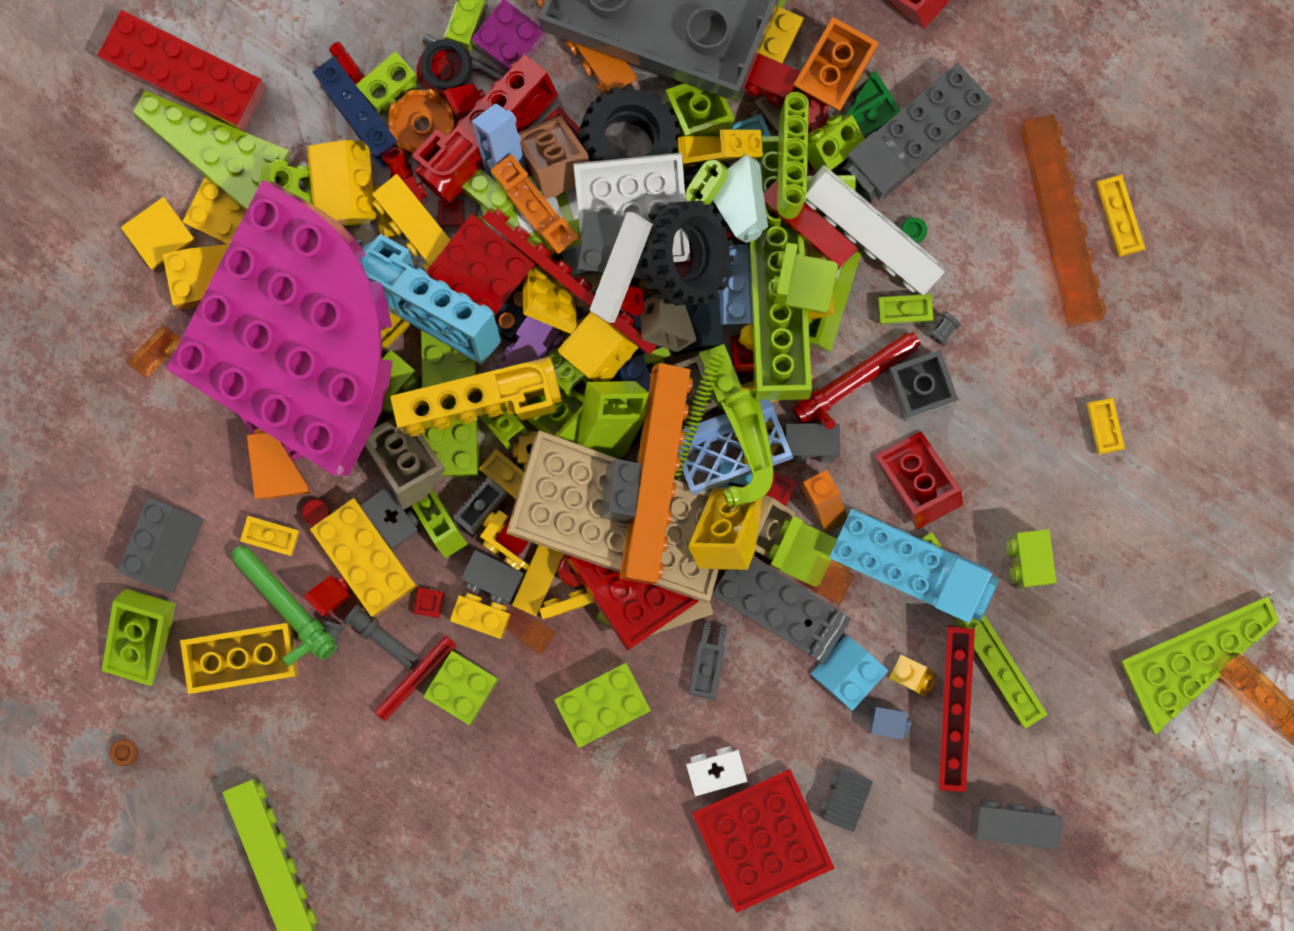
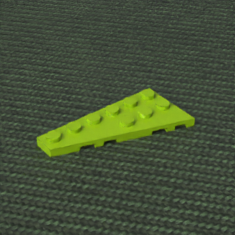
M144 91L133 111L135 118L156 136H160L176 153L179 152L187 159L190 165L216 187L221 188L230 196L232 201L242 206L246 211L258 189L262 165L272 162L273 159L286 161L289 156V150L148 91ZM275 173L274 180L276 181L278 174Z
M1268 596L1120 661L1153 735H1157L1169 721L1181 713L1182 709L1192 700H1195L1233 662H1236L1249 647L1261 639L1280 621Z

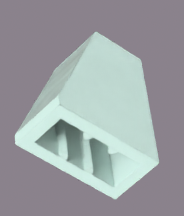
M746 154L727 169L728 177L713 201L736 238L748 243L760 237L762 231L768 227L760 164L757 160Z

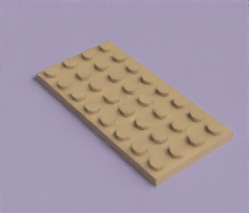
M538 431L533 442L506 534L620 573L628 522L623 523L600 518L606 467L617 458ZM674 479L673 483H676V492L674 498L670 500L669 509L672 510V518L669 526H666L665 536L668 537L666 551L662 552L661 558L664 570L661 579H658V583L653 585L708 603L711 600L719 569H698L688 546L711 492L705 490L692 495L688 484Z

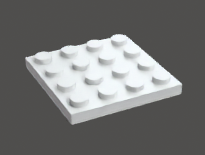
M681 153L573 163L580 232L584 210L626 216L627 212H634L643 219L650 220L648 214L651 211H658L657 206L670 202L686 201ZM679 229L674 236L672 250L674 262L690 261L689 238L682 229Z

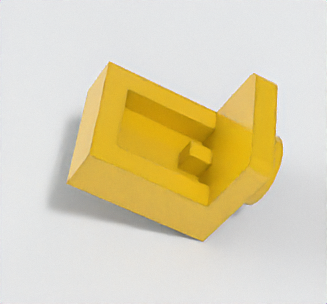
M900 655L889 679L925 697L935 684L936 673L928 667Z

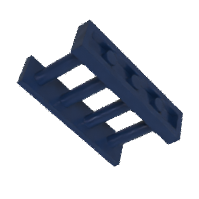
M333 56L312 71V73L321 83L320 86L359 139L366 143L371 155L384 170L388 167V164L383 161L382 155L390 149L397 148V140Z

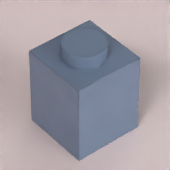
M873 707L869 733L904 740V734L909 735L911 719L907 718L908 713Z

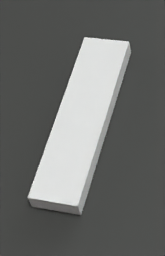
M634 212L626 213L590 311L608 323L615 322L653 225Z

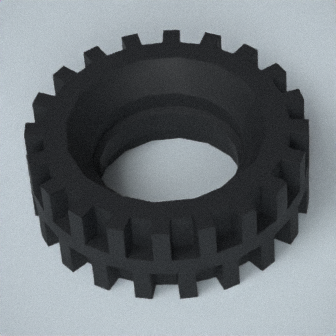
M700 200L670 202L657 206L658 211H651L648 214L651 220L650 223L653 225L639 258L642 259L643 267L639 268L640 275H646L648 279L644 285L647 289L654 288L652 296L656 299H663V303L667 305L709 303L708 299H716L719 297L717 290H724L727 286L724 278L731 277L732 271L728 269L729 262H734V256L729 254V247L734 246L733 240L727 239L726 233L730 229L728 225L721 224L722 214L713 213L714 206L711 204L703 205V201ZM679 229H682L688 235L693 251L692 266L685 278L679 276L674 265L672 252L674 236Z

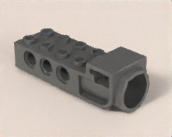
M957 62L877 132L874 131L848 153L844 161L846 165L840 169L841 175H855V191L870 204L876 199L881 201L987 111L993 100Z

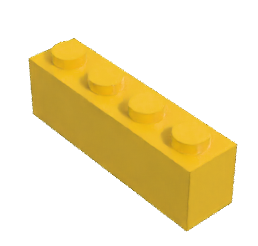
M396 174L372 193V196L375 198L372 204L381 215L385 212L392 219L388 224L398 236L402 233L409 240L405 245L415 257L418 254L422 256L426 261L422 266L427 270L450 239L398 174Z

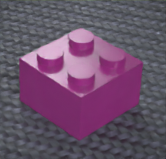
M502 0L471 38L473 48L507 73L511 65L524 54L531 59L546 40V33L540 30L538 24L508 1Z

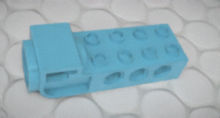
M382 234L373 242L362 247L366 255L360 262L369 281L382 284L389 312L481 365L499 345L501 339L493 311L485 305L479 306L472 302L466 294L462 292L458 294L451 290L445 282L433 280L422 269H415L407 248Z
M857 509L850 510L829 557L968 623L972 622V619L981 622L1000 578L993 576V571Z

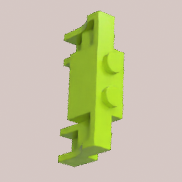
M559 346L547 357L551 356L559 389L561 388L571 398L573 393L570 389L581 380L585 384L590 382V380L557 351L560 348ZM546 396L529 399L528 403L532 405L547 401ZM507 409L503 410L504 414L496 417H488L487 414L481 415V419L507 449L512 447L508 440L520 431L524 436L528 433L521 424L525 420H520L516 413L509 415Z

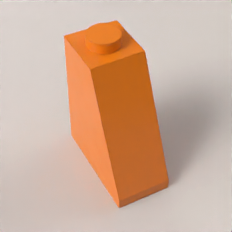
M255 429L254 434L247 435L254 497L256 500L312 493L310 484L285 444L261 429Z
M828 470L802 483L799 488L824 533H828L845 523L847 514L842 497Z

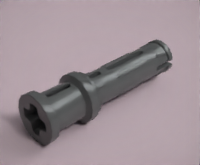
M357 604L343 623L353 626L361 633L363 639L370 638L404 665L406 669H409L413 663L405 658V656L413 662L419 656L381 628L379 620L368 616L361 610V606Z

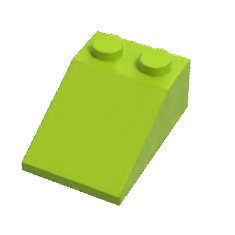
M125 589L113 600L102 671L152 687L172 628L176 603L130 589Z

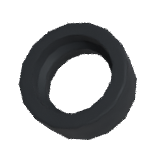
M441 39L429 44L423 51L420 60L424 79L431 86L444 91L449 88L463 86L470 79L473 70L472 58L468 50L460 43L449 39ZM449 49L459 55L462 68L456 78L450 81H443L434 75L431 63L437 52Z

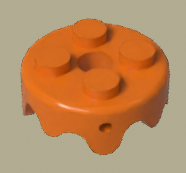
M432 89L410 90L399 101L393 102L389 108V130L396 138L397 146L403 148L409 155H413L436 129L444 135H449L455 129V119L451 107L438 92ZM420 118H426L430 122L429 127L424 131H419L415 128V123Z

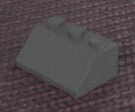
M584 210L576 256L577 269L604 273L625 216ZM639 259L633 277L647 279L646 275H640L639 268L643 267L642 259Z
M148 497L117 572L174 593L204 519Z

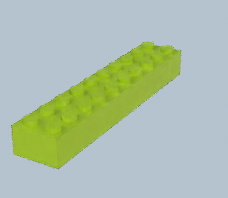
M779 136L761 137L763 157L754 158L760 164L763 192L778 178ZM765 206L768 227L762 231L760 237L748 242L755 401L809 399L812 391L808 310L775 304L776 293L771 292L774 277H780L782 268L777 267L780 251L785 252L788 242L798 244L796 254L805 256L804 239Z

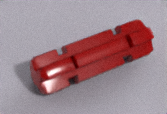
M337 41L329 47L332 56L337 58L336 60L354 84H358L365 76L360 72L359 67L349 53L346 52L341 42Z

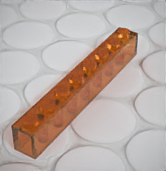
M1055 114L1024 120L1020 125V131L1068 329L1098 323L1104 319L1103 314H1106V306L1104 300L1099 299L1097 291L1100 288V282L1097 273H1093L1091 263L1094 262L1091 248H1087L1085 238H1087V228L1085 223L1080 221L1079 217L1081 203L1079 198L1074 196L1072 187H1075V179L1072 171H1068L1066 162L1069 161V155L1066 146L1062 147L1060 137L1063 136L1061 123L1056 121Z

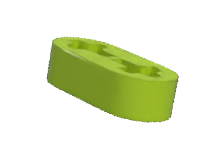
M717 160L706 161L688 186L685 195L686 200H700L695 196L696 192L699 191L703 195L700 200L703 201V205L710 204L728 177L727 167ZM712 169L718 172L716 177L710 173Z

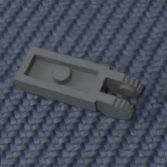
M705 621L701 642L698 644L689 695L715 700L725 651L723 646L727 630L726 625H721L719 628L718 644L713 645L707 643L708 635L711 632V622Z

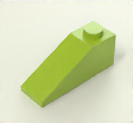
M433 488L427 497L412 505L432 541L445 559L468 544Z

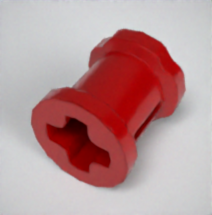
M401 147L390 149L382 155L383 161L388 164L390 169V179L396 174L402 180L413 175V170L411 167H408L404 157L405 150Z

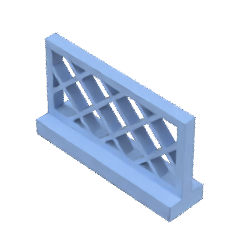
M761 400L760 404L765 422L772 420L774 424L772 433L768 435L769 444L771 445L772 442L783 447L785 452L777 456L771 455L774 466L793 459L771 400ZM726 413L701 422L697 426V434L694 435L695 440H692L693 445L690 447L700 453L695 463L685 460L686 464L683 465V473L692 495L752 474L749 465L741 463L745 455L740 443L733 440L736 433ZM685 428L682 429V430H684V431H686V432L693 433V432H691V431H689V430H687V429H685ZM719 440L725 443L720 454L708 450L711 442ZM730 445L742 449L737 461L725 456ZM705 454L717 459L712 470L700 465ZM721 461L734 465L730 473L723 475L716 472ZM696 470L708 474L705 482L694 486L692 478Z

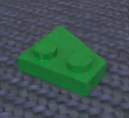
M875 70L846 115H853L863 136L866 137L883 127L901 110Z

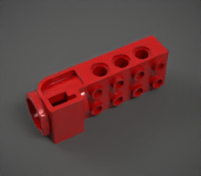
M524 54L511 65L509 71L502 79L497 80L493 84L490 92L475 103L473 110L466 117L458 121L455 129L449 135H444L436 129L412 155L418 164L414 171L422 183L447 204H450L457 196L464 195L465 192L462 186L479 169L485 172L472 120L494 104H498L503 109H508L514 114L517 133L526 130L558 96L548 72Z

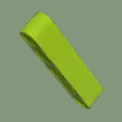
M792 92L786 96L779 114L777 211L782 217L787 219H793L799 215L807 196L809 103L806 96L799 92Z

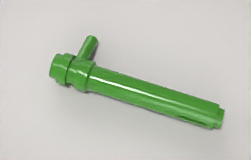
M244 545L238 546L231 554L233 562L296 631L298 639L302 642L301 645L282 658V662L289 667L309 651L314 657H319L321 660L331 656L337 649L335 638L329 632L326 633L324 631L325 627L318 620H314L249 547Z

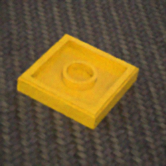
M164 197L121 227L151 270H155L164 263L162 254L182 250L195 241V238Z

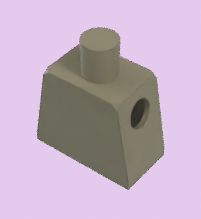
M654 288L651 289L652 295H653L654 290H655ZM654 296L643 302L644 312L640 314L642 340L675 352L696 341L685 305H667L663 303V299H656Z

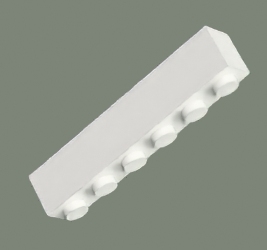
M825 165L807 183L805 202L812 209L816 210L819 208L825 213L824 218L834 227L837 225L841 226L845 230V236L853 243L859 241L865 246L863 250L872 259L875 260L878 257L885 263L883 267L891 275L895 276L898 274L904 279L903 284L912 292L917 290L924 295L945 273L942 264Z

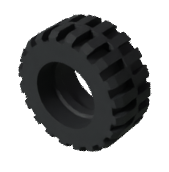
M625 86L624 90H620L619 87L611 88L608 95L603 92L597 96L596 101L590 103L582 119L577 139L588 153L590 162L633 158L617 152L609 144L605 135V131L609 126L615 123L628 122L641 127L651 139L653 148L651 152L643 156L678 153V137H682L681 129L677 128L679 121L676 114L671 115L673 108L668 102L663 104L661 102L662 97L655 93L653 96L648 94V89L640 87V90H634V86Z

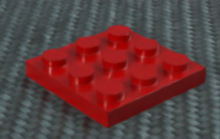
M471 213L426 270V273L437 282L438 280L445 282L456 293L462 292L466 294L472 302L479 306L485 305L489 307L495 315L536 262L474 213Z

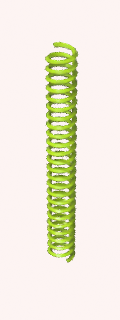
M711 350V352L720 357L709 355V357L718 362L707 360V362L716 367L705 366L714 372L703 371L712 377L701 376L710 382L700 380V383L708 387L698 385V388L706 392L696 391V393L704 397L694 396V398L702 402L692 401L700 407L690 406L700 413L688 411L698 417L687 416V418L696 423L685 421V423L695 428L683 426V428L693 433L684 431V434L691 438L684 437V440L689 443L683 442L682 445L687 448L680 446L678 448L685 452H678V455L684 457L680 458L682 463H680L678 473L674 474L678 480H680L679 475L682 474L681 470L684 469L683 465L686 464L684 461L687 460L688 451L691 450L690 446L693 445L692 440H695L694 435L697 434V426L700 425L699 421L702 420L701 416L704 415L702 410H706L704 405L708 404L706 400H709L708 395L712 394L709 390H713L711 385H715L713 380L717 379L715 375L719 374L717 370L721 369L719 365H722L721 360L725 359L723 355L714 350Z

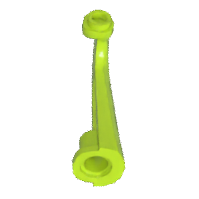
M753 389L733 394L721 402L752 472V480L747 486L743 488L730 486L728 490L723 491L728 507L732 505L737 507L743 503H750L761 499L769 491L773 481V464L764 415L760 401H755V391Z

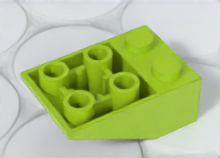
M635 381L587 382L577 444L611 457H625L645 419L649 392Z

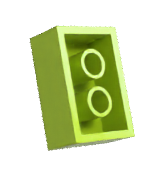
M627 663L554 699L578 748L651 711Z

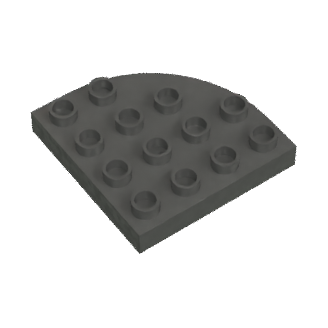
M546 0L538 19L540 30L739 103L780 0Z

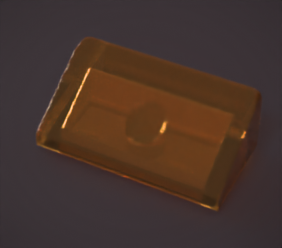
M163 324L128 359L127 363L143 377L148 378L178 347L181 339L169 327Z

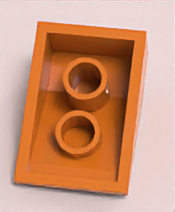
M832 17L793 86L840 112L873 58L879 42Z

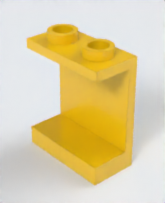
M720 130V137H678L679 153L682 154V164H704L708 160H717L721 163L740 160L746 154L752 158L763 157L761 130Z

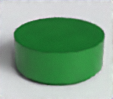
M917 217L906 219L900 228L918 244L927 235L925 222Z

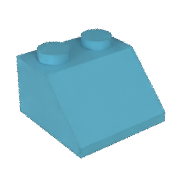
M845 635L833 648L825 663H820L811 672V675L845 707L853 711L884 677L888 670L848 635Z

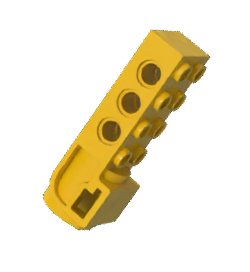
M551 356L390 396L397 428L404 434H409V437L422 435L425 433L424 429L435 427V430L450 428L451 423L461 421L462 424L475 422L478 420L477 416L485 414L488 417H496L504 414L503 410L507 409L509 415L516 413L520 420H526L556 412L555 403L562 402ZM476 394H483L480 402L472 403V398ZM546 396L547 401L532 405L528 403L529 399ZM451 400H456L455 407L446 410V404ZM429 407L430 410L427 415H419L422 408Z

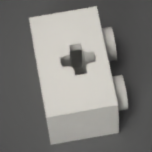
M732 746L716 750L717 755L707 758L706 753L690 757L691 762L687 763L686 766L695 796L747 782L738 749L732 750ZM712 763L723 766L724 770L720 771L719 777H715L712 773L708 774V770L712 768Z

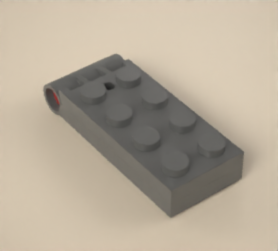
M752 558L748 570L727 569L712 594L714 598L822 664L827 660L851 620L843 612L755 558ZM809 619L812 622L810 627L805 626V620Z

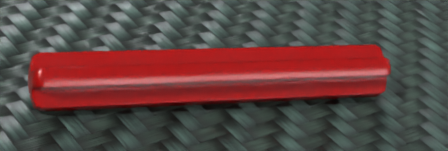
M444 636L375 709V714L381 720L387 721L453 651L456 643L450 637Z

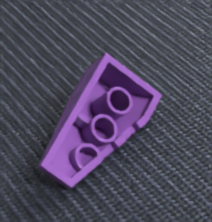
M527 316L516 332V339L518 341L516 344L512 343L506 348L501 358L503 363L501 366L496 365L492 371L529 362L535 358L541 359L551 351L553 346L555 348L560 346L566 336L563 334L564 331ZM477 394V397L482 400L483 394Z

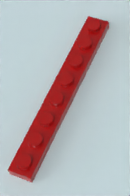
M490 208L482 217L483 220L591 307L596 293L592 290L594 286L582 276L578 279L571 273L573 270L571 266L562 259L557 262L550 256L552 251L541 242L536 245L529 239L531 234L520 225L514 227L509 223L510 217L501 209L497 208L494 210ZM624 310L621 313L619 312L615 322L611 324L650 355L657 345L642 340L641 329L633 324L635 319Z

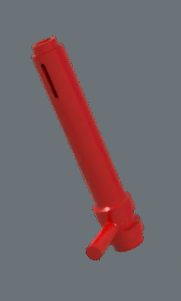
M913 332L910 334L905 333L821 389H814L811 391L809 399H799L796 401V405L792 407L795 416L801 424H806L807 422L811 424L818 419L828 430L833 429L836 423L827 414L831 411V407L887 371L890 367L895 366L916 352L921 345L918 337Z

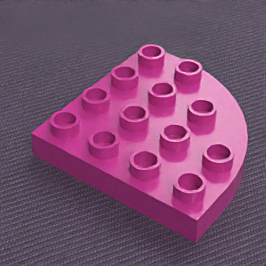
M262 180L166 369L332 475L349 476L380 415L391 376L392 361L381 358V331L392 328L389 307L382 284L369 281L360 262L366 253L341 224L318 207L281 185Z

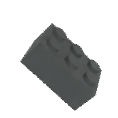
M981 799L980 804H973L969 836L976 840L1059 850L1062 816L1056 815L1055 809L1034 806V811H1030L1028 806L1022 804L1007 803V808L1001 807V803L997 801Z

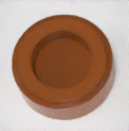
M129 739L118 740L110 748V758L118 766L131 765L138 757L137 745Z

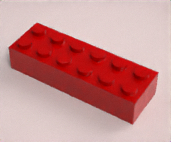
M123 10L120 11L97 54V57L105 65L241 131H244L266 89V85L261 78Z

